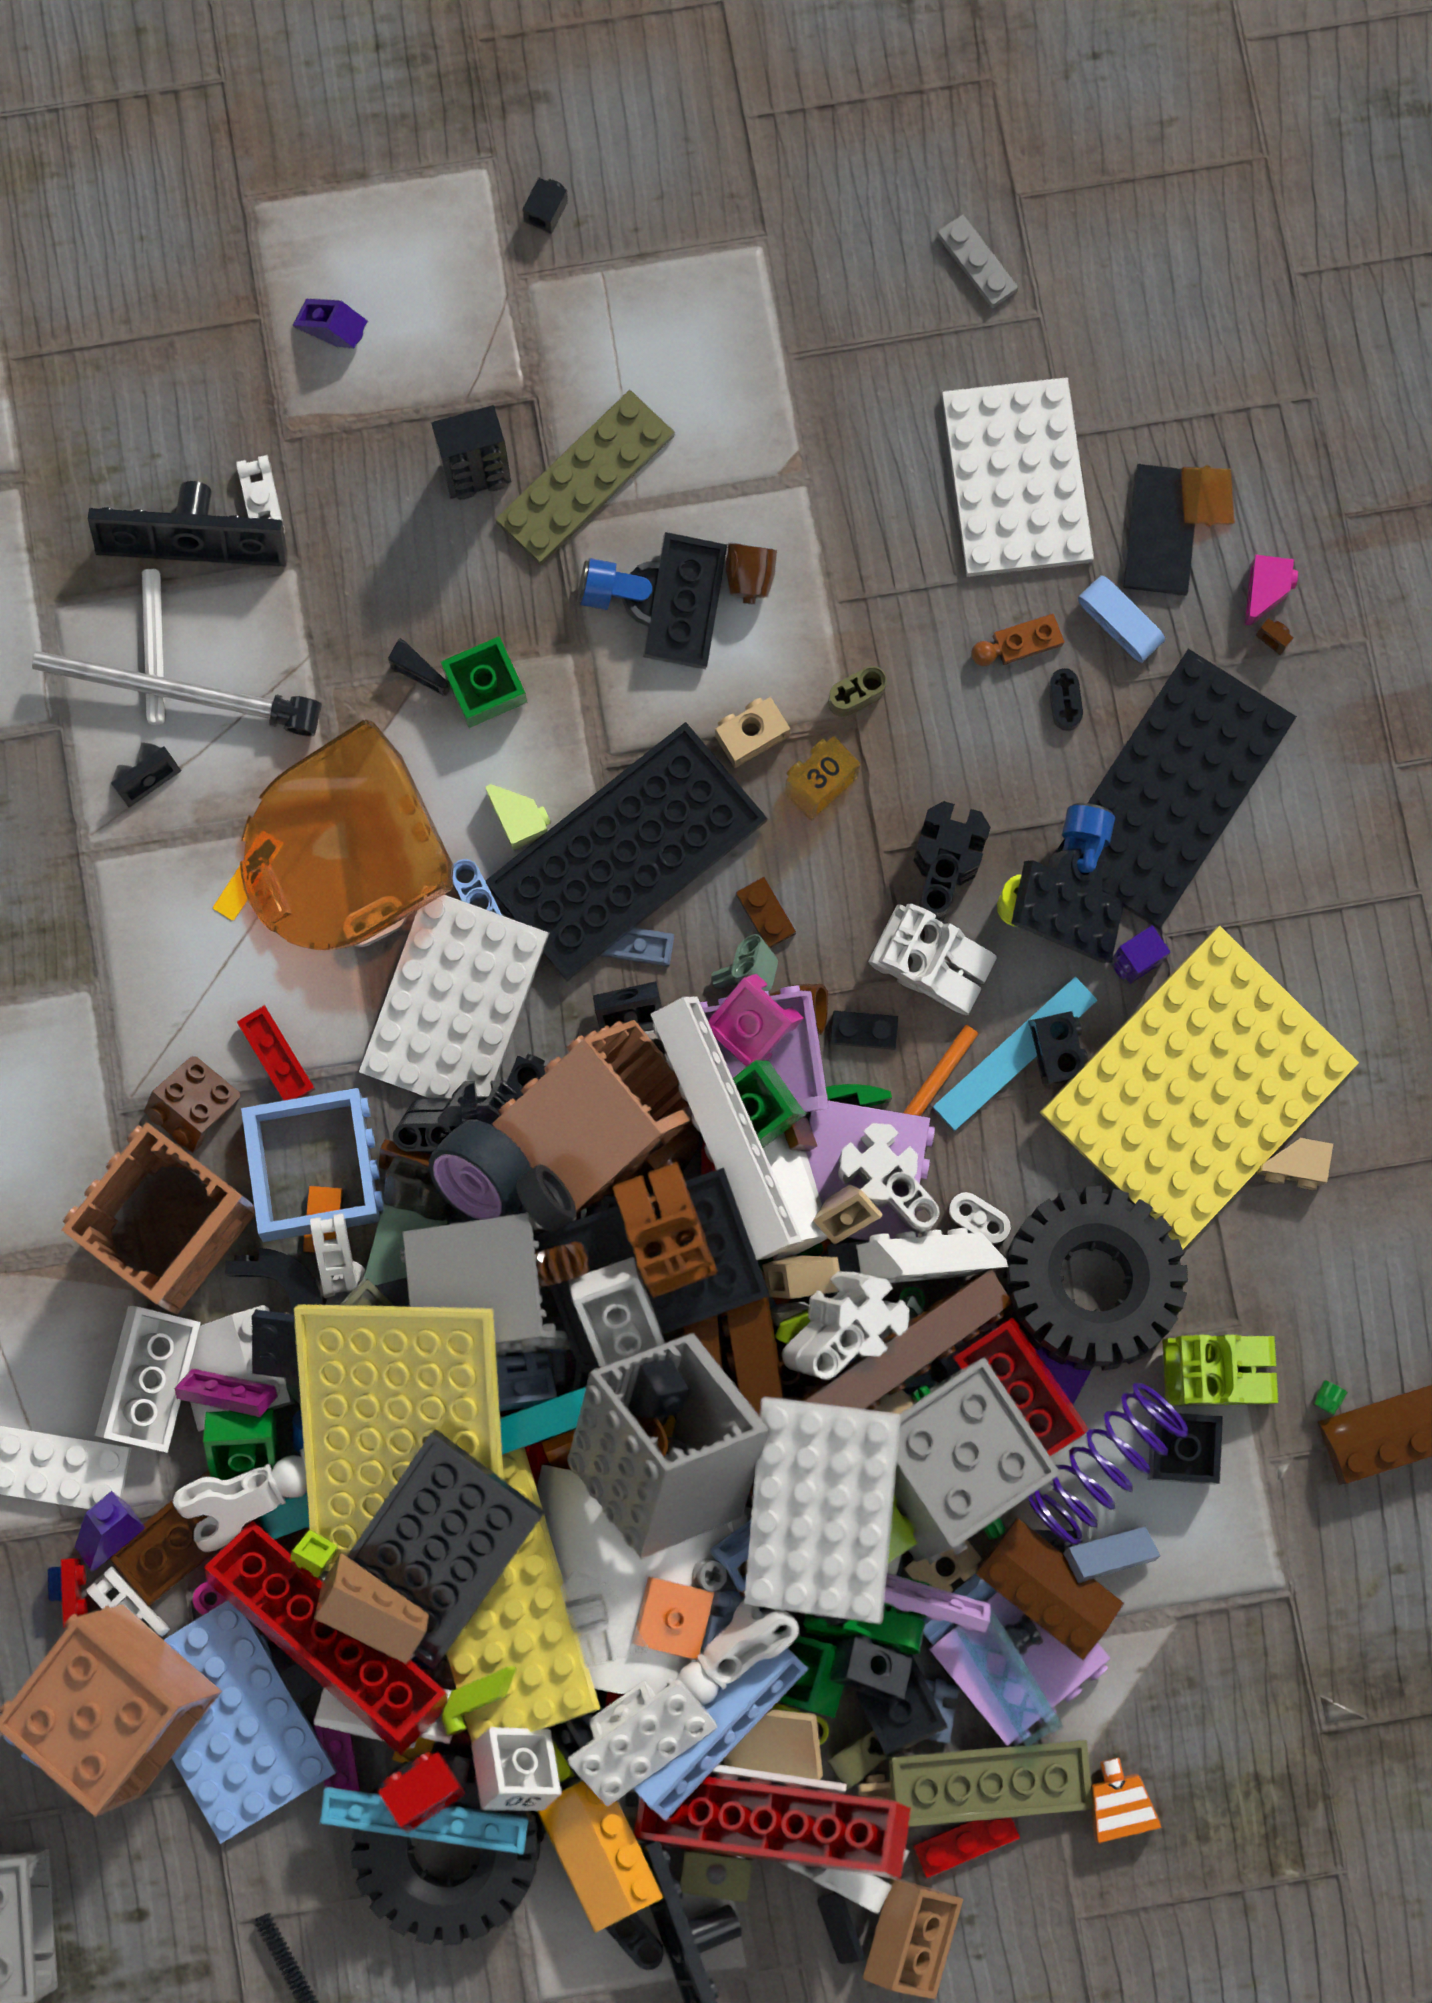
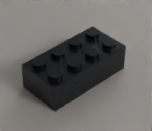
M494 405L431 422L440 464L451 499H468L473 497L476 492L485 489L497 491L504 488L507 483L512 482L505 440Z

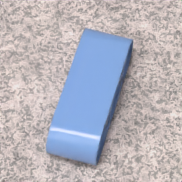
M1099 576L1077 597L1083 609L1138 662L1142 663L1165 641L1161 630L1107 577Z
M469 859L455 862L451 868L450 876L460 900L472 904L474 900L484 898L489 902L486 910L502 915L475 862ZM471 870L474 873L473 880L469 883L459 882L457 876L461 871Z

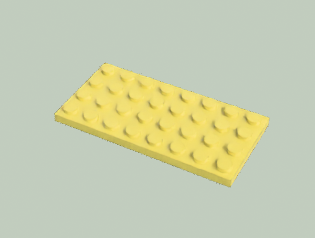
M519 1448L503 1454V1480L542 1509L525 1448ZM544 1515L510 1562L509 1575L505 1579H498L447 1652L457 1689L503 1668L516 1667V1672L506 1697L464 1715L472 1743L489 1727L523 1728L533 1732L600 1710Z

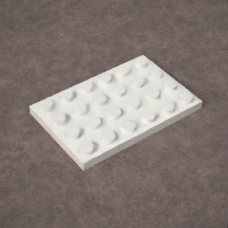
M1068 377L943 391L942 401L966 576L971 577L1092 563L1094 557Z
M426 888L359 1072L427 1098H452V1094L464 1081H475L477 1096H489L491 1093L490 1082L496 1081L549 933Z
M769 1397L762 1399L761 1419L769 1428V1432L761 1457L756 1463L744 1604L874 1623L882 1621L901 1414Z

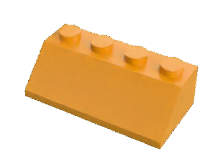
M582 1781L561 1792V1795L543 1811H537L594 1933L664 1898L617 1800L608 1806L605 1805L585 1781Z

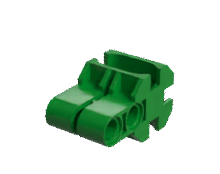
M901 1577L904 1579H908L914 1582H918L933 1587L932 1585L924 1581ZM884 1603L883 1617L880 1623L850 1619L843 1626H829L823 1618L817 1619L811 1613H806L803 1625L804 1628H807L806 1635L823 1643L833 1645L834 1640L841 1641L851 1639L853 1635H863L871 1638L874 1645L880 1647L883 1645L892 1646L900 1649L901 1653L919 1654L926 1624L922 1619L927 1616L911 1610L902 1611L891 1604Z

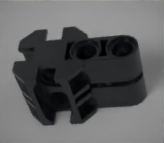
M946 801L927 810L921 835L932 837L936 840L920 836L913 859L921 875L927 877L919 907L935 914V919L940 922L944 920L948 912L955 886H961L974 879L980 867L983 853L972 851L968 848L983 852L991 829L983 813L974 809H970L966 823L951 820L955 804ZM944 871L950 877L942 878L936 872ZM927 902H937L941 908L933 909Z
M464 1081L452 1094V1098L417 1099L411 1103L393 1132L394 1143L404 1151H435L438 1145L464 1122L481 1121L493 1126L492 1123L501 1116L498 1110L512 1099L516 1101L517 1092L504 1081H491V1093L489 1096H477L475 1081Z

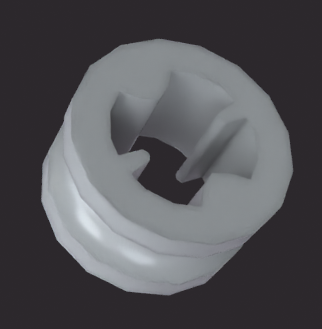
M703 1559L697 1562L693 1568L692 1580L700 1589L711 1592L718 1591L726 1582V1569L718 1561ZM707 1570L714 1573L712 1580L704 1577Z

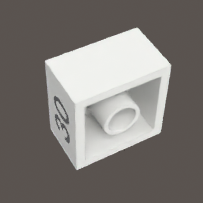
M489 1727L471 1744L482 1810L543 1811L561 1795L550 1729L529 1732L528 1729Z

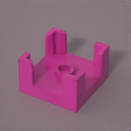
M757 974L743 978L708 1020L714 1037L746 1067L755 1060L768 1061L773 1055L770 1051L786 1033L793 1031L804 1019L794 1008L791 1007L784 1010L766 994L762 988L766 987L767 983Z

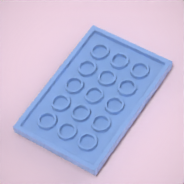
M229 1601L224 1602L164 1639L168 1645L222 1691L172 1756L175 1765L220 1844L338 1772L300 1704L294 1701L272 1655L254 1624Z

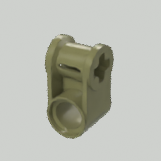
M873 1729L842 1748L827 1761L842 1783L847 1784V1789L862 1780L874 1767L887 1758L884 1750L880 1754L875 1750L872 1752L867 1750L871 1746L870 1738L874 1737L878 1740Z

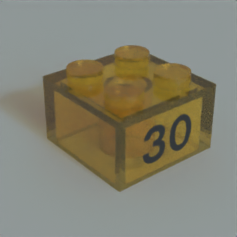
M835 736L827 742L824 739L819 741L811 749L810 753L812 756L806 762L798 761L786 773L789 777L785 781V795L811 821L858 779L861 763Z

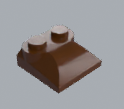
M694 1124L645 1160L636 1177L643 1176L649 1194L654 1193L648 1175L649 1172L677 1162L684 1176L683 1172L696 1152L700 1139V1132L695 1128Z

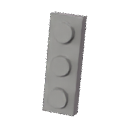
M961 215L937 232L939 240L991 309L1017 292L1018 286L964 215Z

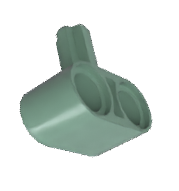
M750 935L738 945L733 965L714 971L711 974L713 986L717 989H722L736 983L739 984L743 978L757 974L767 983V986L762 988V990L769 992L774 983L778 958L760 935Z

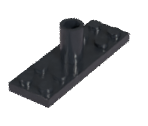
M187 481L180 485L176 513L148 512L141 509L133 511L115 510L109 507L101 509L89 508L87 519L95 553L100 556L287 567L288 559L282 520L270 517L246 518L238 515H208L212 491L208 485L199 481Z
M659 1841L640 1843L638 1845L664 1897L650 1904L649 1907L683 2002L717 2003L716 1999L719 1997L716 1984L711 1978L708 1979L700 1954L741 1937L742 1930L737 1914L732 1906L727 1904L687 1920L680 1901L683 1898L682 1889L676 1879H672L668 1867L671 1865V1859L665 1846H661Z

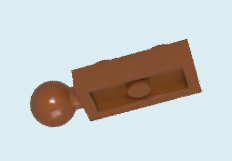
M1054 613L994 632L992 637L995 644L988 641H980L973 646L971 656L977 665L989 666L995 661L996 656L1000 655L1003 665L1061 647L1065 642Z

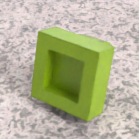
M309 1530L293 1550L290 1560L294 1561L297 1567H304L313 1572V1576L318 1577L336 1555L338 1545Z

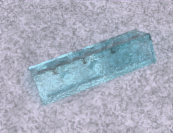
M990 1608V1622L987 1628L988 1636L985 1647L972 1644L964 1632L965 1629L958 1626L954 1629L1026 1747L1048 1733L1053 1734L1064 1727L992 1608ZM991 1639L995 1643L998 1650L989 1648ZM975 1648L984 1650L982 1660L976 1652ZM988 1652L1000 1654L1006 1661L1003 1676L991 1674L987 1670L985 1665ZM1009 1668L1017 1680L1007 1678ZM993 1678L1002 1680L1000 1689ZM1006 1681L1020 1684L1024 1691L1021 1706L1008 1703L1004 1698ZM1027 1698L1031 1702L1034 1709L1025 1707ZM1011 1708L1020 1709L1018 1719ZM1024 1711L1038 1714L1045 1727L1029 1737L1021 1725Z

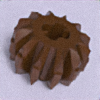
M568 1243L535 1253L537 1254V1279L540 1286L544 1287L584 1276L589 1271L586 1251L584 1252L581 1243Z

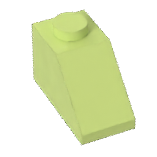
M492 784L485 786L490 802L513 851L536 841L548 831L546 826L551 824L544 806L538 808L534 799Z

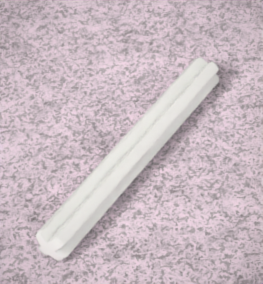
M145 569L142 572L145 674L164 677L160 573L157 569ZM146 693V715L149 724L160 725L165 722V702L162 696Z

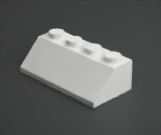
M967 1228L948 1230V1235H942L941 1230L922 1232V1237H916L915 1232L896 1234V1239H890L889 1234H878L869 1236L870 1242L857 1245L861 1274L884 1278L889 1283L967 1277L989 1269L1008 1267V1264L1003 1255L982 1233H968Z
M128 1306L95 1436L168 1453L181 1402L180 1399H177L174 1388L188 1374L201 1322L141 1307Z

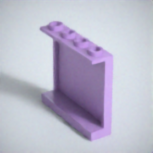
M799 986L780 988V995L770 997L784 1010L791 1007L794 1008L804 1019L793 1031L786 1033L770 1051L773 1055L768 1061L805 1113L829 1109L811 991H800ZM727 998L718 999L719 1005L708 1007L707 1002H700L707 1020L711 1018ZM716 1039L732 1078H734L746 1066Z
M828 1101L829 1109L811 1112L809 1124L818 1147L811 1151H806L822 1205L828 1197L848 1185L859 1189L866 1185V1182L859 1174L845 1185L838 1177L839 1157L842 1149L850 1142L861 1154L868 1150L867 1146L860 1139L865 1135L863 1131L872 1123L891 1124L899 1134L893 1138L895 1142L889 1148L898 1157L911 1146L918 1154L917 1174L914 1178L919 1184L921 1178L927 1179L930 1160L924 1159L926 1146L932 1147L935 1127H929L930 1118ZM894 1184L892 1186V1191L896 1196L905 1197L908 1195L907 1189L903 1185ZM886 1204L884 1207H877L882 1213L881 1218L847 1238L870 1242L869 1236L889 1234L890 1239H896V1234L912 1231ZM916 1209V1210H914V1216H915V1211H922V1209Z
M997 1592L984 1601L990 1604V1622L986 1633L978 1630H965L956 1624L950 1632L927 1649L1002 1739L1001 1741L1007 1746L1011 1742L1016 1746L1031 1734L1028 1728L1037 1720L1043 1724L1057 1712L1054 1706L1062 1699L1069 1702L1082 1691L1079 1685L1088 1677L1094 1681L1108 1669L1105 1663L1111 1658L1097 1643L1087 1657L1082 1660L1033 1620L1032 1622L1044 1643L1039 1646H1030L1027 1648V1653L1019 1656L1003 1627L1007 1624L1014 1625L1019 1622L1020 1616L1025 1613Z

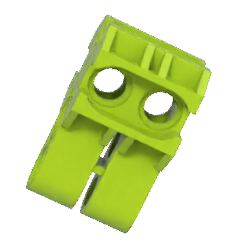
M1189 1335L1162 1339L1165 1400L1170 1405L1216 1406L1279 1403L1277 1373H1256V1368L1277 1367L1275 1336Z

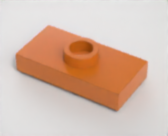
M309 1186L306 1216L341 1210L343 1189ZM336 1232L323 1233L325 1240L337 1239ZM312 1234L304 1235L303 1252L316 1253Z

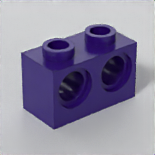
M1152 925L1118 948L1113 955L1114 963L1112 966L1121 980L1126 978L1129 984H1132L1161 965L1171 951Z

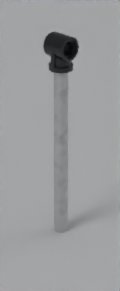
M40 651L35 652L32 663L33 670L270 719L269 726L284 725L286 731L301 736H315L322 706L319 701L302 696H291L289 701L282 699V695L276 694L274 700Z

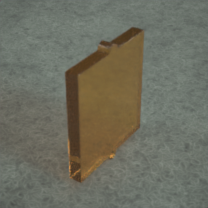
M1205 465L1202 468H1181L1185 523L1206 524L1207 527L1213 524H1234L1231 469L1210 468L1209 465Z

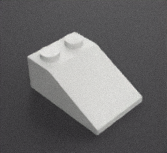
M634 1257L569 1280L574 1304L600 1368L665 1344Z

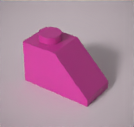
M1255 555L1250 566L1245 625L1251 626L1285 600L1291 589L1296 588L1298 570H1293L1294 559Z

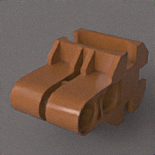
M677 1162L648 1173L655 1196L650 1197L642 1175L613 1186L630 1243L636 1254L638 1267L653 1298L717 1274L703 1229ZM657 1210L661 1211L662 1219L658 1220ZM694 1239L687 1246L680 1247L681 1242ZM663 1250L662 1255L648 1259L655 1252Z

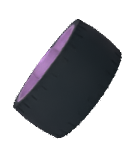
M467 1121L453 1130L435 1149L428 1165L431 1179L439 1193L451 1207L471 1221L511 1216L522 1204L517 1193L516 1181L532 1169L523 1151L510 1137L496 1127L481 1121Z

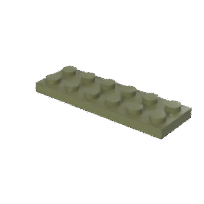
M628 390L495 519L496 523L541 566L675 436V432L636 394Z
M1087 1740L889 1757L892 1801L911 1808L909 1827L1093 1809Z

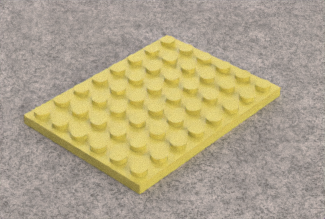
M1218 926L1039 1113L1118 1190L1129 1193L1128 1200L1136 1204L1140 1198L1153 1207L1150 1215L1155 1220L1163 1216L1172 1227V1230L1168 1233L1172 1241L1179 1239L1182 1249H1184L1359 1062L1221 926Z
M298 1305L294 1308L310 1530L338 1545L336 1555L324 1571L331 1570L340 1553L346 1557L348 1556L430 1433L435 1429L503 1479L493 1309ZM509 1565L500 1578L505 1579L509 1575Z

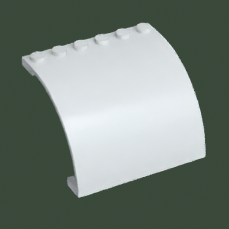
M542 1464L537 1493L542 1510L545 1511L544 1517L594 1688L625 1695L638 1684L645 1681L652 1689L654 1696H656L669 1686L668 1681L670 1679L677 1681V1676L684 1667L700 1661L699 1659H691L632 1644L648 1576L698 1588L692 1580V1571L696 1563L703 1559L716 1561L710 1549L751 1519L753 1508L745 1507L741 1518L640 1559L633 1548L627 1546L623 1535L615 1524L607 1519L598 1501L589 1495L586 1485L578 1474L573 1473L572 1470ZM741 1565L737 1567V1570L739 1571V1573H740ZM727 1569L725 1584L718 1591L714 1592L736 1591L737 1587ZM707 1570L704 1577L712 1580L714 1573ZM712 1604L710 1614L718 1615L719 1606ZM701 1648L700 1653L703 1655L704 1652H705V1649H702V1648Z

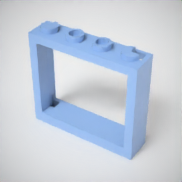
M359 1088L241 1108L257 1230L263 1242L312 1234L310 1218L321 1217V1220L333 1218L335 1214L344 1213L346 1228L379 1222V1211L384 1210L382 1191L376 1192L375 1180L380 1179L377 1159L371 1160L370 1149L375 1148L373 1129H367L365 1119L366 1117H371L368 1098H362ZM351 1106L365 1205L273 1221L260 1121Z

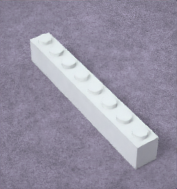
M682 997L651 1013L650 1015L654 1022V1033L665 1047L667 1052L666 1061L669 1067L675 1071L680 1082V1094L689 1103L693 1113V1124L701 1132L706 1143L705 1152L710 1161L715 1164L717 1170L723 1167L725 1169L756 1259L770 1258L803 1242L698 997Z

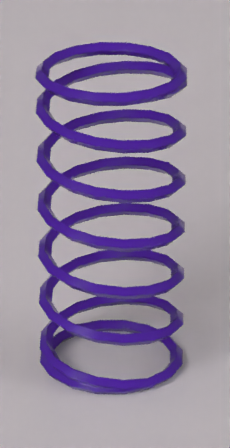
M1134 1383L1132 1385L1133 1393H1124L1122 1395L1121 1401L1124 1413L1106 1411L1104 1414V1424L1107 1431L1102 1429H1089L1087 1431L1086 1437L1089 1449L1085 1447H1072L1069 1450L1071 1466L1064 1464L1055 1465L1058 1470L1062 1469L1076 1475L1086 1490L1109 1510H1115L1114 1500L1097 1482L1081 1472L1075 1461L1074 1454L1082 1452L1094 1458L1107 1476L1124 1491L1132 1492L1133 1485L1114 1464L1098 1453L1092 1441L1094 1434H1099L1113 1441L1118 1450L1135 1468L1144 1474H1150V1466L1142 1456L1117 1437L1109 1422L1111 1416H1116L1130 1423L1140 1437L1154 1451L1162 1456L1168 1455V1449L1163 1442L1134 1418L1127 1405L1129 1398L1138 1400L1146 1412L1167 1431L1180 1438H1185L1188 1434L1184 1420L1172 1405L1155 1390L1142 1383ZM1139 1389L1143 1390L1144 1392H1146V1393H1148L1150 1396H1152V1397H1153L1155 1400H1157L1168 1412H1166L1163 1408H1161L1159 1405H1157V1404L1154 1403L1153 1401H1151V1400H1149L1148 1398L1142 1396L1141 1393L1139 1392ZM1058 1477L1052 1479L1054 1483H1051L1053 1486L1052 1490L1059 1493L1071 1511L1086 1525L1097 1528L1098 1521L1094 1514L1079 1499L1062 1488ZM1039 1490L1028 1496L1032 1509L1052 1532L1071 1544L1082 1543L1083 1536L1080 1528L1059 1503L1046 1494L1041 1495ZM1042 1499L1064 1517L1074 1530L1077 1539L1069 1535L1057 1523Z

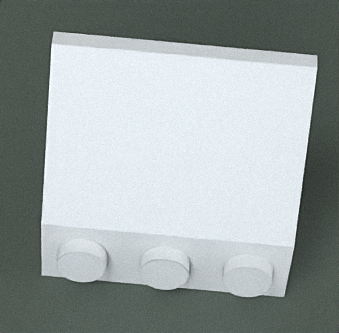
M263 1305L245 1310L199 1327L188 1373L193 1368L276 1386L278 1397L268 1408H273L274 1410L295 1404L294 1399L287 1390L285 1378L252 1374V1314L255 1309L270 1311L268 1307ZM190 1402L198 1431L204 1430L206 1412L231 1411Z

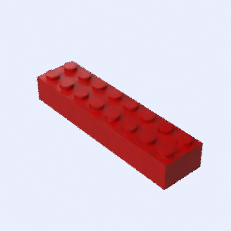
M251 1521L204 1567L207 1582L394 1751L402 1756L443 1714L448 1701L447 1692L410 1659L407 1663H404L316 1620L315 1614L323 1582L313 1576L308 1569L297 1567L296 1563L290 1560L291 1554L254 1521Z
M706 1777L666 1820L651 1809L640 1797L634 1836L636 1839L646 1843L659 1841L662 1846L901 1879L911 1808L896 1801Z

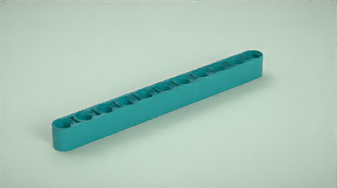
M586 1388L501 1418L502 1455L576 1428ZM307 1492L301 1497L285 1499V1504H280L276 1509L258 1517L262 1529L273 1539H277L310 1527Z

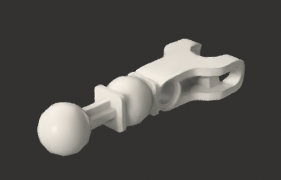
M304 1448L300 1450L302 1457L294 1455L284 1457L275 1464L273 1470L268 1464L265 1468L253 1469L229 1480L203 1477L180 1488L174 1496L173 1504L182 1517L193 1518L208 1515L194 1529V1540L198 1547L204 1552L222 1548L241 1532L245 1523L276 1509L280 1504H285L284 1496L290 1498L303 1496L307 1492Z
M743 1600L738 1605L731 1623L709 1643L703 1655L700 1653L697 1656L700 1662L691 1663L684 1667L678 1674L677 1680L683 1683L702 1706L708 1704L718 1694L719 1686L725 1689L727 1683L737 1680L756 1662L778 1656L796 1639L799 1628L793 1616L782 1609L768 1607L760 1612V1606L744 1604ZM787 1625V1628L782 1633H773L778 1626ZM673 1679L668 1681L669 1685L675 1682Z

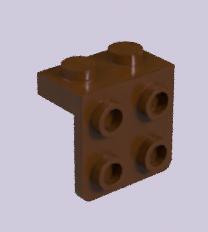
M192 1056L151 1092L144 1113L148 1115L154 1124L160 1125L171 1134L179 1145L185 1146L194 1153L202 1145L208 1129L239 1101L240 1092L202 1060Z

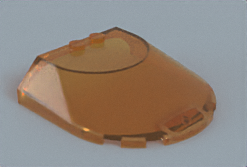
M366 719L278 775L259 796L262 801L254 816H248L241 841L246 843L244 861H240V871L248 901L258 918L270 931L276 932L286 939L287 942L300 947L326 951L344 949L360 944L452 890L454 865L402 755L376 724Z

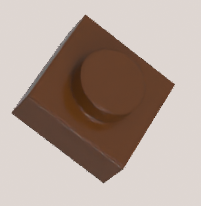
M1270 618L1265 621L1256 634V637L1280 656L1294 638L1290 635V630L1279 621L1274 622Z

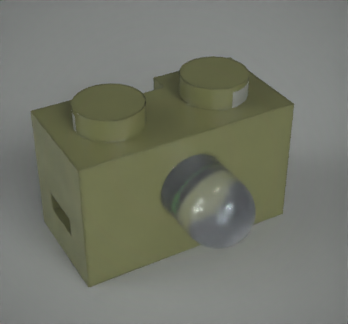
M685 1849L680 1883L682 1893L747 1903L753 1860L752 1858Z

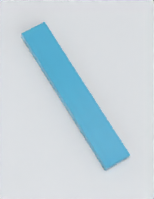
M1075 976L1028 1020L1073 1011L1074 1017L1077 1016L1079 1018L1097 1002V999ZM1028 1020L932 1107L954 1132L1036 1058L1037 1053ZM1054 1022L1050 1027V1034L1054 1039L1064 1032L1063 1026L1058 1022Z
M326 1787L324 1789L320 1824L523 1854L529 1817L448 1806L411 1832L406 1833L399 1827L380 1795Z

